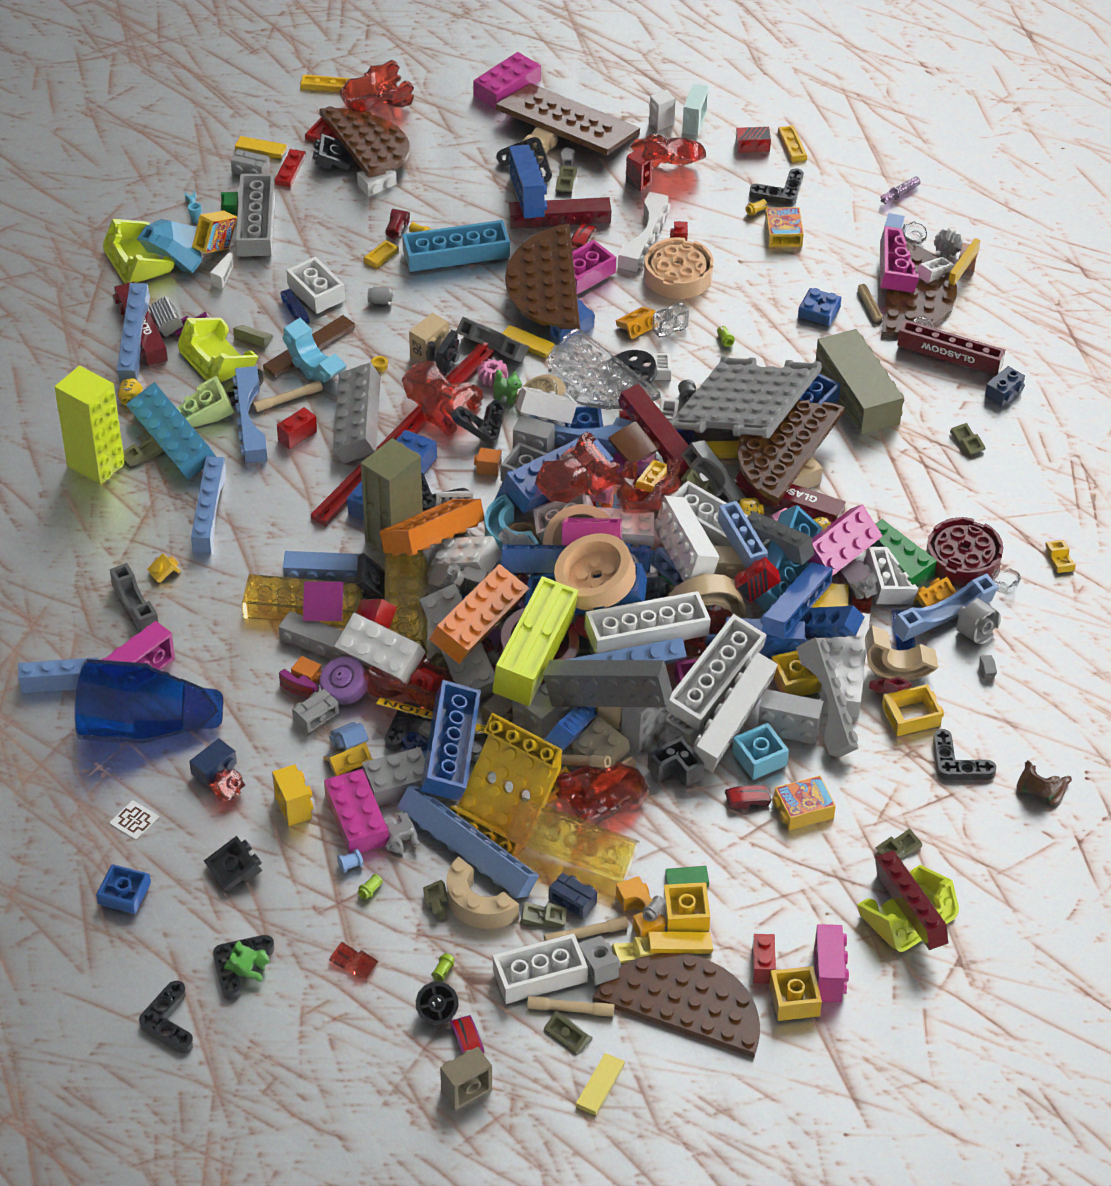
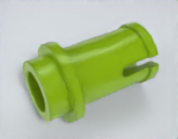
M722 326L724 331L719 327L717 334L721 338L722 345L726 347L732 346L735 340L734 336L729 333L726 326Z
M373 874L365 884L359 886L358 895L364 900L370 899L373 896V892L382 885V878L377 874Z
M447 953L439 957V963L431 974L437 981H444L449 969L455 964L454 957Z

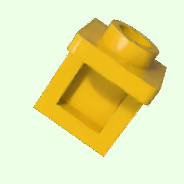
M164 553L147 568L149 573L159 583L173 570L178 574L181 572L177 566L179 562L173 556L168 557Z

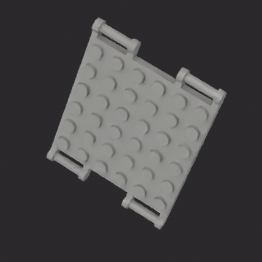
M721 356L719 364L673 420H669V422L675 429L693 430L696 433H703L706 428L733 429V435L735 436L745 434L769 438L820 373L822 364L818 361L805 363L786 360L783 368L775 366L761 367L756 365L757 360L754 357L741 359Z

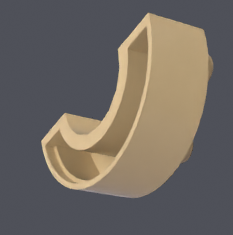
M700 574L675 586L668 596L698 591L705 606H722L725 618L731 617L733 614L739 618H745L746 615L742 594L736 590L735 581L726 575Z
M871 626L865 635L868 665L880 677L887 679L900 677L910 681L925 677L939 668L936 650L919 644L909 650L899 651L891 649L888 631L875 626Z
M460 857L454 860L446 878L447 902L452 913L460 921L480 929H496L505 927L519 919V903L505 892L492 897L480 896L470 889L474 883L473 868Z

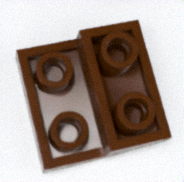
M637 422L625 426L608 438V441L630 467H633L643 459L646 460L659 450Z

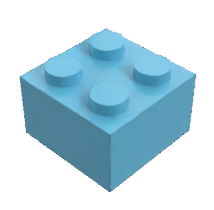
M769 723L733 737L732 753L752 780L787 766L789 750Z

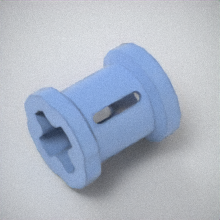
M358 849L353 850V853L337 856L339 867L343 873L353 867L363 866V859Z

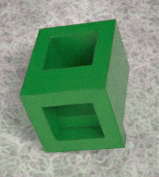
M221 192V211L224 210L238 217V192Z

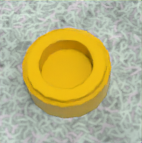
M375 356L371 359V363L377 372H384L388 369L387 358Z

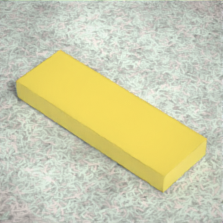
M604 1053L577 1100L576 1108L596 1116L622 1071L625 1061Z

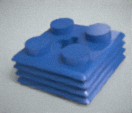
M809 288L798 308V317L830 326L841 307L842 297L832 292L821 291L818 288Z
M601 406L576 407L572 423L565 422L566 427L573 429L603 427Z
M112 864L96 893L97 904L135 914L151 884L150 874Z

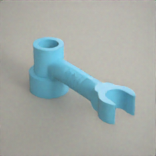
M193 191V195H187V192H185V200L189 203L188 213L191 216V222L198 223L202 207L200 203L195 202L196 192Z

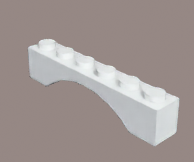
M653 192L648 193L644 201V216L648 224L638 237L623 244L618 254V268L638 272L640 266L644 265L645 255L648 253L650 245L654 244L655 235L659 234L660 224H663L665 221V214L669 213V196Z

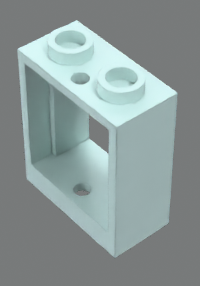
M693 83L683 108L682 133L698 136L707 114L709 86Z

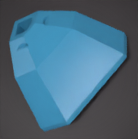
M160 219L147 225L137 238L147 252L171 257L181 271L193 273L202 261L201 251L192 247L197 228L195 226Z

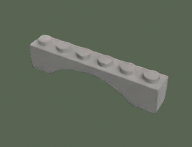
M815 637L797 646L796 649L801 665L815 674L824 688L828 702V721L824 739L829 754L840 758L859 749L857 743L858 736L852 728V718L846 709L847 702L841 693V683L835 674L836 667L829 655V645L826 641Z

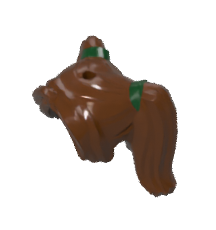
M1029 760L1024 762L1025 769L1018 779L1017 791L1020 793H1035L1045 798L1050 805L1058 804L1062 800L1068 784L1072 782V777L1067 775L1060 778V776L1054 775L1044 778L1037 774L1036 765H1033Z

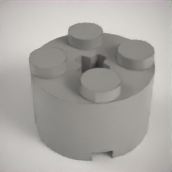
M976 598L958 611L957 631L978 644H984L994 636L992 633L994 628H999L1001 614L984 601Z

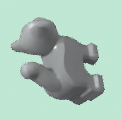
M407 812L399 814L398 818L401 821L398 824H394L391 818L384 820L389 836L386 849L403 855L402 841L411 839V843L416 847L420 844L417 840L418 835L415 827L410 821Z

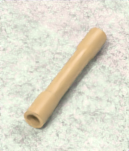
M319 380L270 398L255 401L252 405L257 413L272 406L323 391V386Z
M562 754V764L609 768L611 758L604 755Z
M626 916L589 926L544 934V941L570 934H575L576 939L606 932L628 929V921Z
M528 996L527 1009L567 1011L614 1017L615 1004L576 1002Z

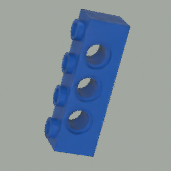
M853 605L810 608L800 621L805 622L806 638L848 637L857 635L865 616Z

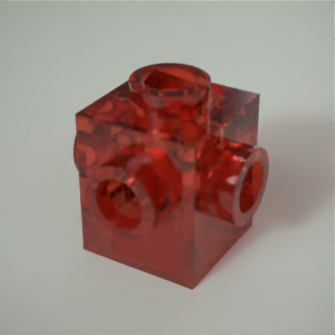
M223 769L215 775L216 779L208 785L219 801H225L240 795V790L245 786L241 774L235 769Z

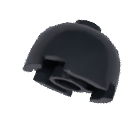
M433 981L424 985L418 991L415 1000L416 1010L420 1018L432 1025H443L451 1021L459 1007L458 996L455 990L449 984L441 981Z

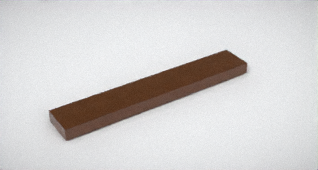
M342 315L313 333L314 342L321 350L354 329L355 323ZM287 349L263 364V369L276 378L295 365Z

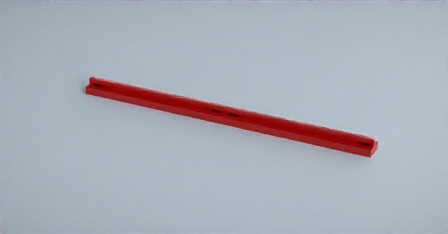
M488 343L479 344L376 447V450L392 438L397 440L404 430L418 434L476 375L481 362H486L487 359H491L494 356V351L488 348ZM361 464L311 513L312 520L327 526L347 506V497L362 481Z

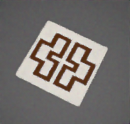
M132 800L109 823L134 839H138L159 816Z

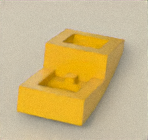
M1063 539L1046 541L1047 553L1057 573L1075 571L1076 564L1069 555L1070 548Z

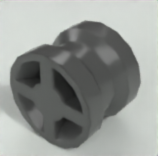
M683 380L678 385L679 396L683 402H687L696 392V384L692 380Z

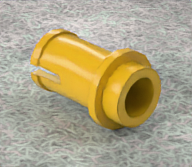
M762 199L755 203H748L745 211L748 215L754 216L757 212L766 210L768 205L763 206L767 202Z
M412 222L409 226V232L411 233L431 230L428 226H421L415 222Z

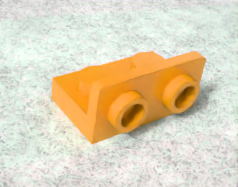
M644 306L615 320L617 327L627 330L630 339H634L659 325L655 309Z
M947 577L942 580L937 578L929 583L930 587L927 589L925 586L918 589L913 603L918 600L923 608L947 599L957 591Z

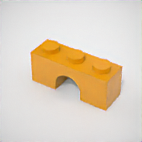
M639 876L616 883V898L623 911L631 909L641 911V913L633 915L632 928L637 937H647L648 931L664 932L667 923L663 914L660 915L658 913V918L652 922L646 921L642 916L643 908L648 906L653 900L649 895L647 884L643 883Z

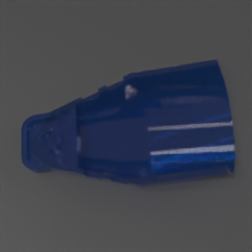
M86 659L81 666L76 687L75 731L77 738L80 740L144 744L198 729H215L221 725L223 720L224 698L217 689L203 688L185 679L170 675L166 671L156 669L147 663Z

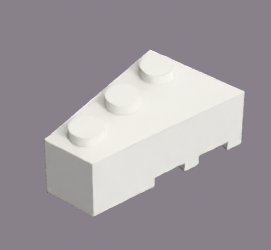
M522 387L516 408L520 411L521 415L527 417L535 415L538 419L544 421L553 419L554 422L565 425V422L572 423L577 402L567 393H563V396L556 395L554 391L547 393L541 389Z
M869 547L863 563L864 565L868 564L871 572L875 574L878 583H876L878 591H876L877 594L873 595L876 604H913L918 588L908 580V574L906 572L903 573L899 568V562L887 547Z

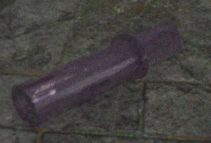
M915 176L897 187L890 188L888 192L880 196L881 203L887 204L893 200H898L901 195L921 184L920 178Z

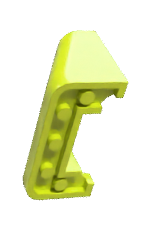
M112 219L105 236L103 250L125 284L133 281L135 283L167 274L174 268L175 262L171 257L164 256L163 259H160L158 254L147 252L137 240L143 229L149 225V222Z
M187 318L178 341V350L206 381L217 376L220 383L236 375L235 368L256 365L258 356L253 351H246L241 356L226 340L229 328L222 318Z
M922 865L912 869L910 874L945 923L948 924L954 920L959 912V904L953 880ZM867 898L857 904L860 916L893 949L904 952L922 941L893 898L879 907L877 902L871 898Z

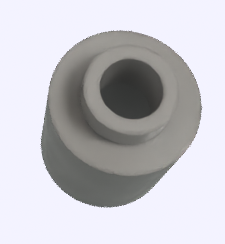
M387 287L369 288L367 300L372 302V304L389 305L390 302H393V291H390V288Z

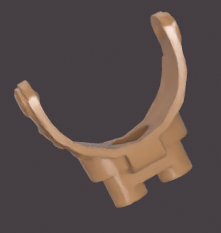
M528 520L522 523H514L508 527L517 532L531 531L539 542L536 527Z

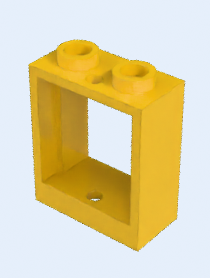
M928 684L883 695L882 709L896 737L941 726L944 710L942 706L938 705L934 691H931ZM919 702L924 703L929 712L928 715L904 720L899 707Z

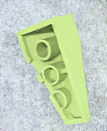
M217 376L201 383L196 387L197 391L190 397L187 395L183 399L184 402L179 407H176L193 428L220 421L235 413L231 401Z

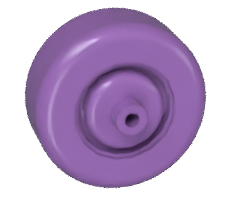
M341 656L331 660L323 668L320 675L321 689H325L330 696H333L339 705H348L358 701L365 694L369 685V676L360 661L350 656Z

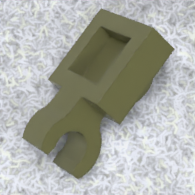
M439 880L423 887L426 905L429 908L432 907V911L434 914L437 913L438 919L446 917L447 913L443 902L448 900L445 883Z

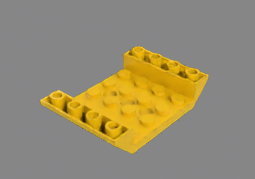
M491 713L483 731L489 735L468 780L466 790L458 805L450 806L449 809L516 857L528 843L561 770L562 749ZM491 772H494L496 775L494 783H491L488 779ZM508 781H511L513 784L511 792H508L505 788ZM525 790H528L530 793V799L527 802L522 798Z

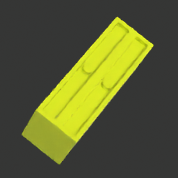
M79 365L54 386L66 462L69 468L101 485L125 464L114 383Z
M543 576L541 577L496 664L493 693L528 707L530 706L543 680V674L548 662L553 660L574 618L579 590Z

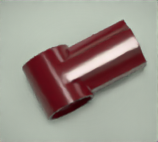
M394 208L391 210L390 221L385 230V234L390 239L395 240L397 237H400L404 226L409 224L410 212Z

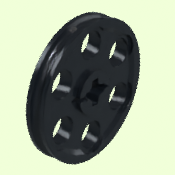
M643 350L621 352L612 357L604 368V378L607 386L617 393H621L637 383L645 389L657 376V365L654 357ZM632 357H637L636 360H633V361H630V360H629V359L632 358ZM645 363H651L649 366H643ZM616 364H621V366L617 368L613 367ZM642 376H648L646 379H640ZM613 377H618V379L614 381L610 380ZM626 383H632L630 386H624Z

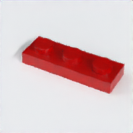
M289 150L275 178V185L292 186L306 158V151Z

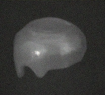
M913 221L909 224L905 223L902 227L906 243L919 246L926 241L927 229L922 224Z
M1008 568L1005 572H1000V569H998L990 578L998 586L997 592L1010 594L1017 590L1021 575L1018 571Z

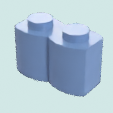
M355 722L332 730L330 732L331 736H329L332 746L338 749L342 748L343 750H348L369 740L363 724H356Z

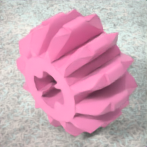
M487 359L486 362L482 361L478 367L479 382H482L484 386L489 385L491 388L495 382L496 370L498 369L501 370L502 377L507 379L506 364H503L502 360L496 361V359Z

